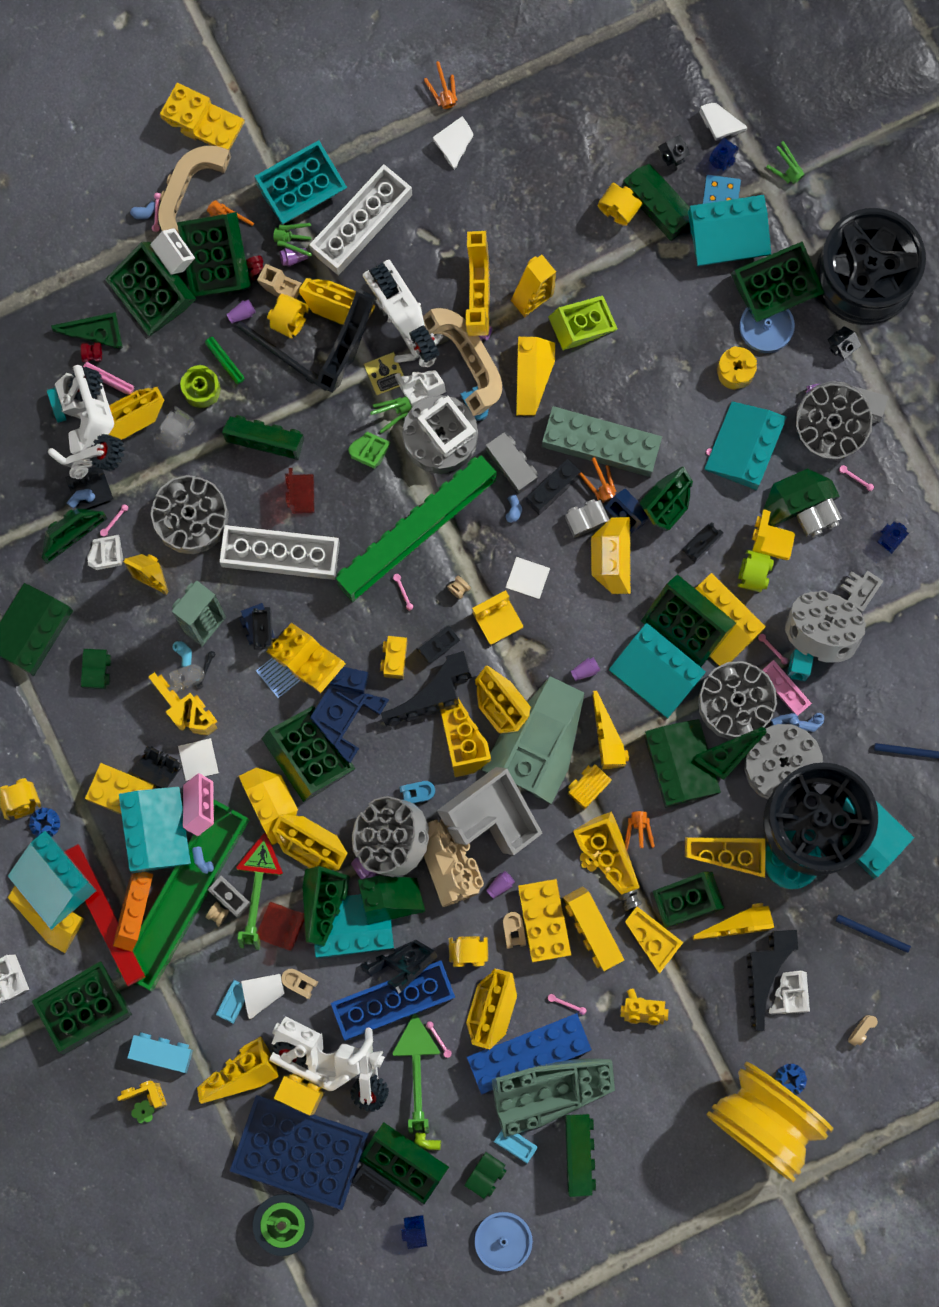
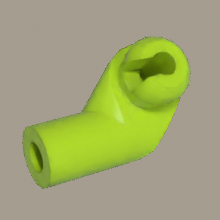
M422 1132L415 1134L414 1142L425 1150H440L441 1140H426V1134Z

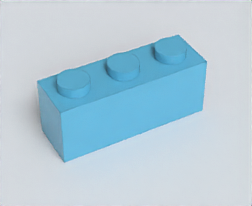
M141 1032L139 1036H133L128 1054L129 1059L187 1073L193 1050L188 1049V1044L178 1042L177 1046L169 1044L170 1040L159 1037L158 1041L150 1039L151 1035Z

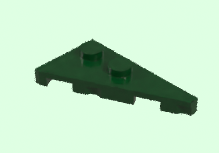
M116 312L51 325L52 331L55 333L119 349L123 348Z
M762 726L696 754L694 759L724 780L763 738L767 731Z

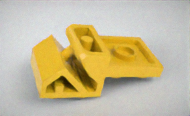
M176 83L160 112L161 118L169 125L181 127L183 135L194 140L199 139L211 146H218L228 150L231 149L245 123L243 118L211 104L209 97L179 83Z
M290 623L273 643V649L266 651L284 668L287 666L295 677L320 693L346 664L342 659L325 649L312 636L293 623Z
M154 672L149 676V679L170 704L171 708L166 713L179 730L182 731L185 727H189L194 734L209 736L218 729L215 725L217 723L216 718L209 710L204 711L206 706L198 695L193 697L189 693L183 699H180L173 689L171 691L168 690L170 685L162 675L157 676Z
M557 879L519 885L518 890L532 963L571 956Z

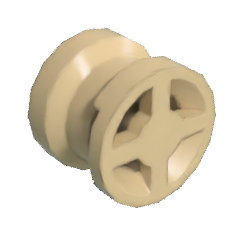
M458 575L455 577V581L447 586L449 591L460 600L463 598V594L471 589L468 583Z
M215 902L205 918L213 920L219 927L230 910L223 909L218 902Z

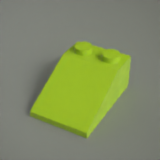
M603 296L559 307L548 316L562 350L577 347L618 329Z

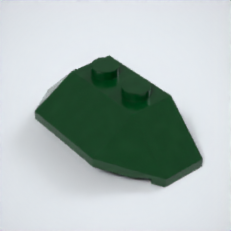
M684 466L659 480L640 501L652 524L666 531H669L689 506L690 487H692L693 481Z
M805 469L773 483L764 510L771 511L769 524L770 526H775L796 517L799 513L832 498L835 500L840 496L831 479L810 469Z
M76 508L66 512L63 515L64 518L59 522L55 521L50 524L45 532L42 559L45 563L51 562L106 521L108 518L104 512Z

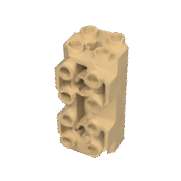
M442 819L440 823L438 820L429 822V840L424 859L442 907L458 903V901H464L478 895L484 882L476 861L465 856L466 851L470 849V844L455 843L447 830L450 826L445 825Z

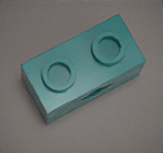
M795 649L790 656L787 676L790 679L806 681L811 673L814 656L809 653L805 655Z

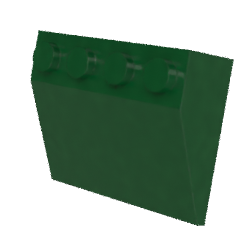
M237 212L177 222L179 236L195 257L186 268L190 291L194 296L240 290L251 286Z
M803 241L730 273L739 294L755 322H759L824 294Z
M141 242L105 280L147 335L151 336L183 313L196 298L177 273L172 275L169 273L150 244L152 242Z
M678 574L665 585L641 620L642 623L649 624L701 668L736 625L734 620Z
M24 583L0 621V657L34 676L72 615V608Z
M314 706L269 729L261 738L303 802L319 794L356 769L352 762L350 764L346 762L310 719L315 711Z
M699 719L666 725L644 732L643 735L665 808L721 793L716 774L694 759L696 754L708 750Z
M101 961L32 1000L58 1052L63 1055L132 1016L124 998Z

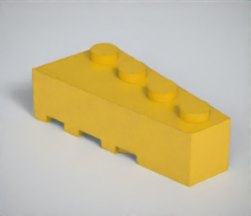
M540 255L538 258L535 256L529 260L511 299V302L524 318L554 296L556 271L543 255Z
M685 837V857L765 878V838Z
M582 886L563 897L567 905L565 908L570 917L573 916L576 921L574 925L578 933L583 934L585 947L588 951H592L594 955L592 960L595 966L606 971L624 961L590 892Z

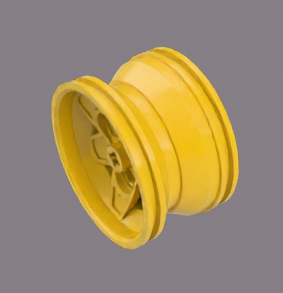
M746 1061L744 1064L746 1069L738 1071L741 1085L739 1092L721 1098L717 1104H713V1113L708 1111L706 1115L757 1158L794 1183L796 1180L794 1175H800V1170L805 1165V1146L809 1141L826 1140L828 1137L826 1132L831 1133L833 1127L794 1093L767 1073Z

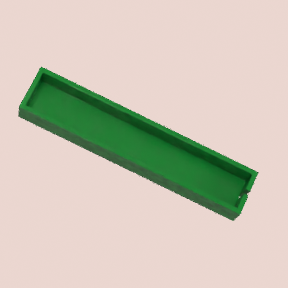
M482 455L478 458H472L467 464L468 467L464 470H458L449 483L446 481L438 488L439 491L435 495L432 493L426 497L425 503L422 506L413 508L410 511L411 515L409 517L400 519L395 524L396 528L391 532L389 530L380 537L381 540L377 544L372 543L366 549L367 552L364 555H358L352 560L351 566L348 568L344 567L337 573V585L352 603L496 481V471Z
M213 800L214 824L199 836L194 834L188 844L191 864L175 866L143 922L138 941L133 948V952L146 976L136 983L150 991H153L207 897L208 889L216 881L250 821L247 817L233 809L231 811L229 807L216 800ZM192 848H202L204 861H211L213 863V872H208V874L201 872L194 863Z

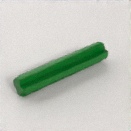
M209 337L205 343L236 384L243 382L245 378L214 337Z

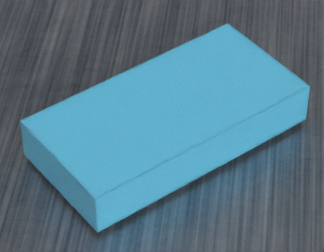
M233 980L216 1013L217 1016L233 1024L245 1003L242 983Z
M502 1130L494 1141L527 1164L538 1148L518 1133L504 1137Z

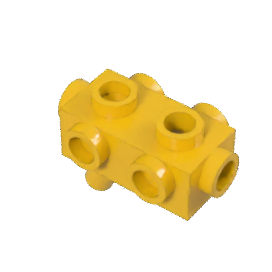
M634 989L627 991L629 998H626L625 1005H621V1017H624V1021L632 1024L648 1023L650 1025L664 1024V1021H668L669 1009H665V1001L637 998Z

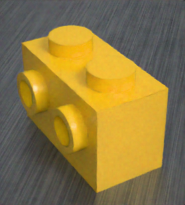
M388 636L387 641L383 642V652H386L385 660H381L380 671H384V677L403 679L407 638Z

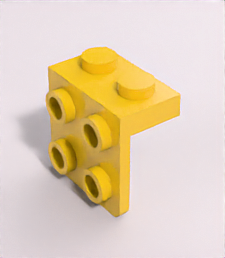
M763 509L761 517L757 516L754 527H757V529H754L752 540H754L752 551L789 560L795 533L768 525L771 511Z

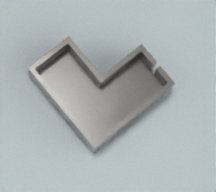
M495 767L437 810L444 824L450 826L447 830L457 844L467 845L489 829L501 852L515 855L543 834L507 768Z

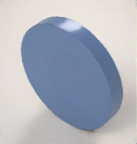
M746 308L740 320V333L743 340L750 348L762 353H772L784 348L791 340L795 328L794 318L789 309L755 322L750 311Z
M498 1212L488 1216L481 1222L475 1234V1249L480 1260L486 1266L496 1271H511L520 1267L528 1259L532 1250V1234L528 1225L522 1218L513 1213Z

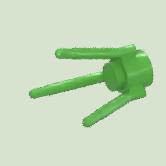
M782 141L781 145L787 155L779 146L776 149L790 166L786 171L787 176L770 165L766 167L783 178L788 184L790 182L796 184L805 174L785 142Z
M311 224L279 225L274 230V242H277L278 246H284L304 255L312 256V253L287 243L291 239L312 240L311 237L293 235L291 231H288V229L309 227Z
M405 396L373 404L374 408H382L371 411L370 414H378L393 408L397 414H401L379 431L383 433L406 417L412 407Z

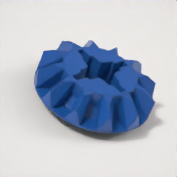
M41 808L34 811L30 817L29 827L37 837L44 831L52 837L60 828V818L54 810ZM47 817V821L52 826L41 828L42 824L37 820H44Z
M783 1065L775 1075V1080L795 1095L800 1094L806 1086L807 1078L805 1071L798 1065ZM786 1072H788V1074H790L791 1076L798 1075V1077H796V1079L794 1080L796 1087H794V1085H792L791 1083H786L784 1085L786 1080H788Z

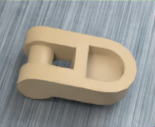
M516 912L506 914L503 919L507 949L513 948L515 945H520V947L526 946L522 917ZM518 931L519 937L511 938V932Z
M295 969L284 971L281 977L284 986L307 999H310L313 987H316L318 981ZM302 980L307 982L304 990L299 987Z
M871 1015L864 1016L850 1035L848 1042L853 1046L861 1045L867 1037L865 1034L869 1028L877 1025V1018Z

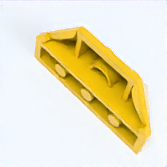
M306 278L299 288V293L313 313L339 324H344L356 291L329 280H312L310 278ZM373 304L372 310H371V312H370V315L372 314L373 310L375 309V305H374V304Z
M158 387L139 389L109 405L114 420V427L108 435L122 440L154 423L164 402Z
M630 517L610 518L591 537L592 576L612 594H631Z
M485 666L475 679L478 707L498 733L516 732L529 718L531 706L511 681L491 667Z
M254 768L240 775L239 778L271 844L274 845L278 842L272 829L279 815L297 816L298 808L281 775Z
M280 814L272 829L283 853L309 868L321 866L334 871L339 870L348 854L338 836L304 816Z
M493 969L492 973L477 985L466 1021L472 1045L489 1050L506 1035L517 999L513 973L499 969Z

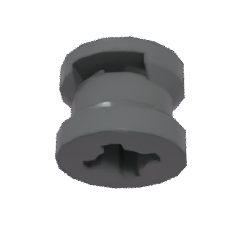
M636 889L619 896V900L624 904V911L642 904L641 900L637 897Z

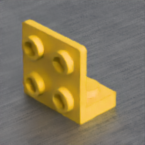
M506 590L472 608V613L490 645L523 628L522 622L509 601L510 597Z
M151 1080L139 1084V1089L129 1088L121 1091V1096L117 1097L118 1101H125L149 1091L150 1094H147V1098L151 1106L153 1105L155 1108L167 1106L160 1083H154Z

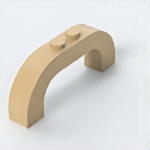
M202 146L189 151L179 160L173 174L168 176L166 191L163 190L160 196L161 203L158 218L162 231L175 228L179 234L176 215L192 176L203 169H213L225 173L231 159L230 150L218 146Z
M431 309L423 316L425 328L429 334L447 336L457 346L478 385V390H475L465 401L473 416L480 415L496 403L501 396L502 381L500 374L479 336H468L466 320L448 309Z

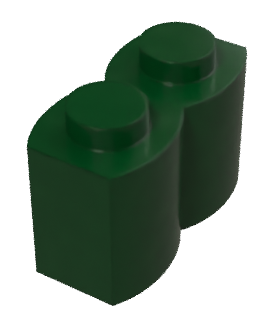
M83 649L82 688L106 689V685L110 684V674L107 673V667L111 666V655L108 654L107 650Z
M485 1151L464 1186L483 1199L486 1196L490 1197L496 1189L494 1186L497 1178L501 1180L507 1171L504 1169L506 1164Z

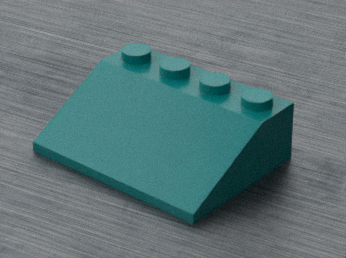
M319 140L254 176L256 185L282 225L347 189Z
M764 195L690 206L688 217L697 266L771 255L768 213Z
M732 401L704 470L757 491L787 417L767 409Z
M647 623L609 669L611 673L667 719L706 673L705 670Z
M180 787L139 790L119 794L131 873L191 864L186 829L183 828V807Z
M846 798L843 810L855 814L852 804ZM877 801L878 828L875 838L868 850L856 860L873 879L878 878L914 839ZM837 816L835 818V823L838 826L844 825L845 822L842 817ZM854 834L841 835L844 848L849 844Z
M46 831L28 845L8 875L10 880L51 930L97 891Z
M350 895L340 905L339 915L335 917L332 923L333 928L325 946L314 945L317 959L394 950L391 920L368 925L361 895Z

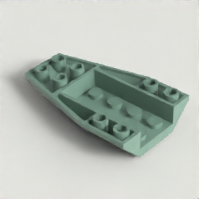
M550 676L528 701V704L531 706L529 718L518 731L499 735L490 753L491 761L483 767L482 771L488 773L495 767L507 768L518 787L552 804L569 769L584 692Z
M611 1059L559 1061L492 1079L495 1108L504 1137L541 1127L615 1091Z

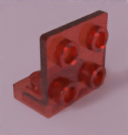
M289 468V473H285V482L287 489H289V492H286L287 508H291L292 514L315 513L314 474L294 475L293 468Z
M269 902L257 932L260 940L292 952L305 920L304 913Z

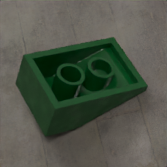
M702 872L653 891L665 928L725 909L713 872Z
M373 876L358 880L368 925L425 912L417 878Z

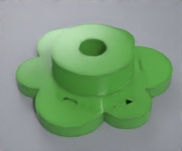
M144 1100L141 1103L135 1104V1109L131 1113L132 1117L137 1118L139 1123L144 1121L150 1122L153 1119L152 1113H154V1108L150 1107L149 1101Z

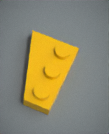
M636 907L625 921V924L660 974L683 942L639 907Z

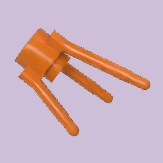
M437 61L436 65L444 90L440 93V97L428 79L424 78V81L436 99L438 106H442L443 109H449L454 107L456 101H458L455 92L454 75L450 76V91L447 89L440 62Z
M217 200L213 201L207 208L210 216L235 212L224 204H220ZM237 213L238 219L251 226L254 225L252 221Z
M593 457L592 461L602 483V486L598 488L599 492L582 472L580 477L595 494L597 500L601 499L605 503L610 501L617 491L613 484L609 466L606 465L609 481L606 484L596 458Z
M632 812V818H628V829L624 842L626 849H628L633 825L634 829L639 830L640 848L644 847L643 829L645 826L650 845L654 848L650 818H647V812Z

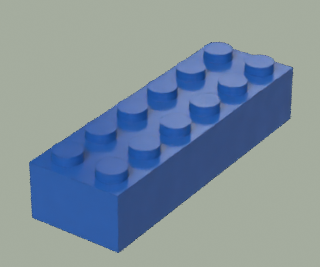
M442 961L430 964L399 994L390 989L388 981L332 1002L331 1006L344 1040L347 1041L365 1034V1029L368 1027L373 1031L455 999Z
M576 1013L493 1046L490 1050L486 1049L468 1056L467 1059L480 1093L484 1094L493 1090L492 1079L539 1065L566 1061L592 1049L579 1016Z

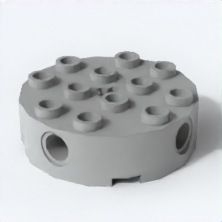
M829 381L816 385L804 395L797 408L796 427L801 441L811 452L823 458L840 459L853 454L865 445L872 431L873 416L868 400L859 389L845 382ZM837 416L839 422L831 424V420L829 418Z
M442 395L425 398L414 405L405 417L402 431L405 451L412 462L424 471L436 474L449 473L466 465L475 453L478 440L476 419L465 404L456 398L450 397L476 430V436L447 458L443 456L418 424L419 414L424 409H431L435 406L434 403L439 398L447 397ZM448 405L426 421L436 434L443 433L439 438L444 445L466 429Z
M185 475L171 479L159 489L151 508L154 530L166 546L178 553L196 554L208 551L220 542L224 533V526L228 525L229 513L224 496L215 484L196 476ZM189 512H191V514H192V517H190V518L188 517V514H187V513H189Z
M821 590L819 592L804 593L796 599L787 616L785 632L789 641L801 653L805 655L809 653L812 656L819 657L818 660L823 662H842L851 658L859 648L865 635L866 623L861 612L855 607L853 602Z
M744 661L727 662L715 668L704 680L698 696L699 713L705 725L717 736L732 740L762 726L766 727L776 709V689L769 675L757 666ZM735 697H737L738 700L741 699L739 705L736 702H733Z
M776 724L766 728L767 733L744 757V771L749 785L759 796L767 800L775 788L793 771L805 765L823 763V755L817 741L806 730L795 725ZM785 760L786 765L784 767H781L780 761ZM793 794L789 797L787 802H792L795 800Z
M390 796L376 798L370 802L365 811L361 812L357 817L352 832L353 851L355 856L359 858L362 866L367 871L390 877L405 875L414 869L426 853L429 840V827L423 812L414 803Z

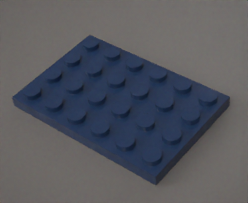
M256 1095L230 1172L343 1210L369 1133L314 1114L309 1116L291 1106Z

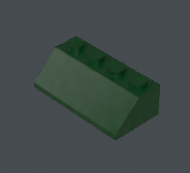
M651 164L637 168L623 180L622 188L626 186L633 191L632 195L642 202L640 208L670 241L690 226L688 217L690 207Z
M239 415L235 417L230 416L223 428L222 433L227 443L299 460L304 436L298 430H284L283 427L272 424V426L264 425L265 423L259 420L248 421L245 417Z
M590 1114L565 1115L567 1187L569 1197L591 1196L592 1191H596V1179H592V1171H595V1158L591 1159V1150H594V1138H590V1130H594L593 1118H590Z
M385 1122L382 1123L360 1157V1161L424 1205L449 1168V1166Z

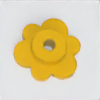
M582 853L580 855L581 866L587 868L590 872L595 871L597 867L593 861H589L590 857Z

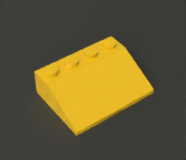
M711 573L695 589L736 622V625L710 656L718 666H721L727 662H732L764 631L766 626Z

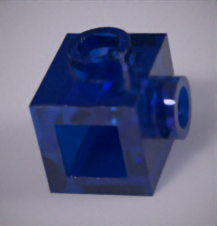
M723 138L711 153L709 161L716 169L725 171L727 167L731 168L737 159L735 156L738 153L739 147Z
M894 521L891 526L887 523L881 531L883 535L877 542L892 554L909 532L901 523Z
M424 1216L404 1218L405 1229H401L402 1240L407 1241L408 1249L427 1247Z

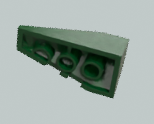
M321 866L305 869L302 889L306 942L320 947L325 946L333 928L332 923L335 917L339 915L340 905L347 897L350 876Z

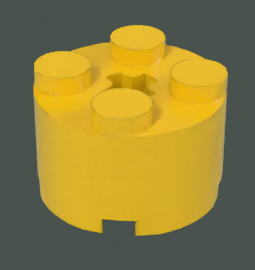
M612 182L599 200L598 208L607 217L610 215L614 217V222L627 226L642 206V202L632 195L633 191L626 186L621 188Z
M280 294L275 308L271 309L267 316V319L270 320V328L289 338H293L292 335L296 336L304 326L306 321L304 313H308L309 307L307 304L289 295Z
M734 346L728 349L721 356L717 367L720 382L732 390L747 387L755 375L757 360L745 348Z
M27 778L17 780L14 785L0 787V808L6 820H10V816H14L15 819L28 816L36 811L35 807L37 805L39 808L41 807L33 782L27 781Z
M480 936L458 937L456 941H453V937L449 938V962L453 963V967L465 966V963H472V966H484L485 962L488 961V937L480 940Z

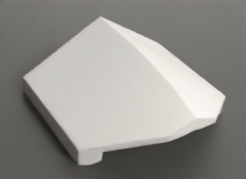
M119 535L94 539L87 556L88 566L95 570L121 566L123 554Z

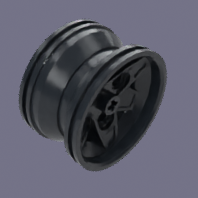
M881 208L860 209L840 219L829 232L815 268L824 290V294L819 295L824 305L840 319L857 325H876L898 315L910 301L925 270L926 252L918 231L901 215ZM866 234H872L874 237L870 240ZM846 242L848 254L837 255L839 248ZM895 245L900 251H892L893 246ZM861 249L864 254L859 255L855 250ZM890 264L893 269H886L884 265ZM905 272L903 282L898 287L893 276ZM838 275L850 278L848 288L844 286ZM857 281H864L865 286H860ZM872 289L880 297L867 298L864 296Z
M813 763L793 771L772 792L766 803L763 815L765 838L777 859L798 873L812 876H822L838 872L858 860L872 844L878 828L877 803L869 786L852 770L834 763ZM811 784H825L830 787L822 794H819ZM793 794L797 806L784 808L787 800ZM807 797L815 799L816 805L814 807H810L807 804ZM846 798L852 804L855 814L843 810ZM837 816L844 819L845 823L843 826H838L835 823ZM817 818H822L823 821L818 822ZM784 828L796 831L791 842ZM805 831L813 833L814 839L812 841L805 839ZM854 834L849 844L844 848L841 835ZM818 846L825 857H815L808 854Z

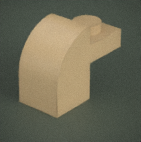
M265 264L257 279L265 290L277 297L280 294H284L297 299L299 288L302 285L301 282L286 277L282 270Z

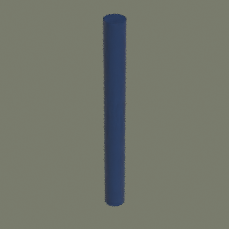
M875 743L874 751L939 759V751Z
M838 914L836 922L908 953L911 948L908 944Z

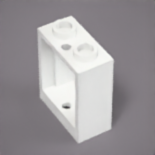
M449 396L439 398L434 403L435 406L431 409H424L419 414L420 417H418V424L445 458L476 436V430ZM448 405L466 429L444 445L426 421Z

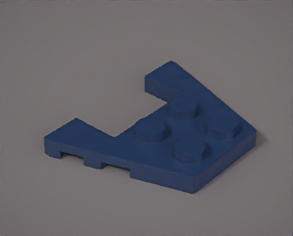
M330 685L310 719L346 762L350 764L359 748L345 740L343 735L362 705L380 715L389 699Z

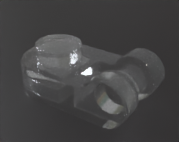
M191 664L170 672L169 676L174 682V691L180 692L202 682L205 673L199 665ZM184 675L185 681L181 682L180 677Z

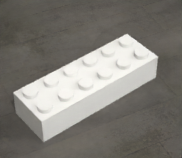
M383 164L310 243L311 253L339 276L412 196V187Z
M225 525L220 564L221 567L335 580L340 542L339 538Z

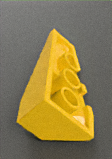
M518 337L516 416L536 415L555 363L554 342L539 337Z
M140 554L125 558L123 562L133 578L165 595L168 594L162 568L156 557L150 554L148 556Z
M593 691L592 696L602 770L625 767L626 762L629 761L628 750H624V745L598 692Z
M460 700L459 705H455L453 709H442L441 715L454 776L460 777L474 774L491 761L488 743L479 732L476 724L471 720Z
M612 811L595 817L573 830L580 849L593 860L596 867L602 870L606 878L621 895L639 888L620 829Z
M14 886L8 897L48 944L66 953L83 924L84 918L71 912L51 930L16 886Z
M763 903L752 904V908L693 935L692 939L699 940L770 931L774 928V923L769 906H763Z
M261 1036L244 1045L239 1050L241 1053L233 1060H227L225 1062L226 1066L220 1072H214L197 1087L201 1104L261 1087L278 1078L276 1064L269 1061L271 1053Z

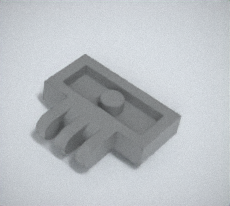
M851 571L849 576L854 581L846 578L845 582L850 587L842 584L840 588L851 595L847 601L853 602L855 607L862 613L883 583V580L869 571L865 573L863 578Z

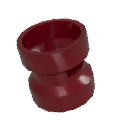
M260 255L246 260L247 269L250 271L249 277L252 281L258 279L264 268V260Z
M82 343V362H89L90 360L101 362V343H94L93 345Z

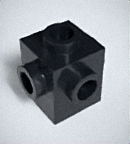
M681 135L658 146L661 157L667 166L672 164L678 166L685 162V157L690 155L688 146L683 141Z
M843 326L827 339L832 354L838 355L843 359L852 355L854 351L862 346L855 331L846 326Z

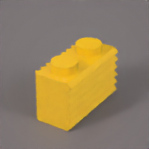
M595 764L592 767L588 765L581 773L583 777L579 781L575 779L568 787L570 789L568 795L584 810L612 781Z

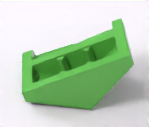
M366 432L364 436L351 444L348 451L352 459L375 469L381 464L391 442Z

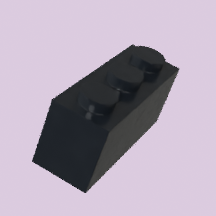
M567 459L527 496L526 503L540 515L580 478L581 471Z

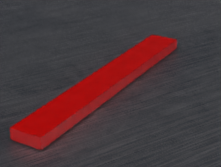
M77 844L64 851L97 890L85 902L127 986L145 978L146 976L133 950L128 951L113 946L119 922L81 846Z

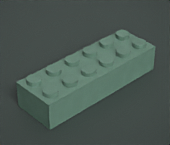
M553 406L542 441V447L592 461V458L595 457L597 463L651 477L662 436Z
M196 581L186 588V594L182 599L179 598L172 606V613L184 633L203 647L226 619V615L216 595Z

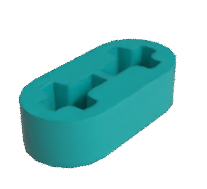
M56 387L48 389L47 394L57 423L66 421L67 418L65 413L62 412L63 409Z

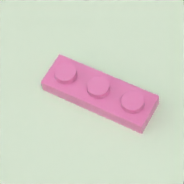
M774 660L763 669L769 675L776 689V694L793 713L799 715L812 704Z

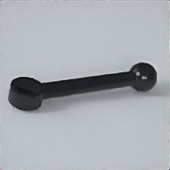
M214 651L208 653L209 658L200 680L195 683L198 689L203 687L204 677L212 658L216 655Z

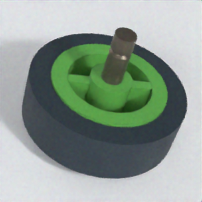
M279 1194L265 1200L257 1209L253 1219V1233L256 1241L265 1251L277 1256H288L300 1251L309 1242L314 1229L313 1215L308 1205L300 1198L290 1194Z

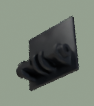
M91 467L88 469L85 477L81 479L72 478L70 475L65 477L72 496L76 491L90 489L95 494L92 502H88L86 499L81 500L76 506L78 509H87L114 499L103 469Z
M147 746L144 750V756L132 770L131 774L158 788H167L181 770L182 763L179 762V759L169 756V754H166L164 757V752L161 751L159 754V750L153 746Z

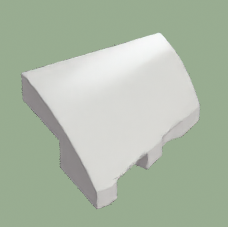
M709 103L700 107L699 112L706 127L710 128L715 141L747 130L746 125L717 103Z
M460 117L433 137V141L443 152L444 158L453 169L457 168L461 156L465 153L466 147L473 137V132L465 119Z
M436 370L424 373L412 372L410 376H401L400 373L395 374L402 392L408 398L412 407L425 398L438 396L446 392L445 384Z
M5 955L0 958V1004H3L29 991L16 955Z
M793 971L783 973L780 987L776 990V998L772 1008L769 1009V1014L810 1012L807 972Z
M281 974L241 981L249 1019L254 1018L255 1015L285 994Z

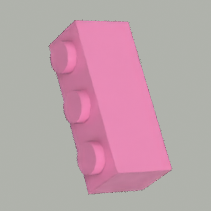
M200 773L183 785V828L196 836H199L214 824L213 781Z

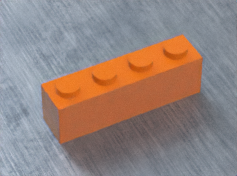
M147 872L132 873L128 882L113 946L132 951L135 947L141 929L153 874Z

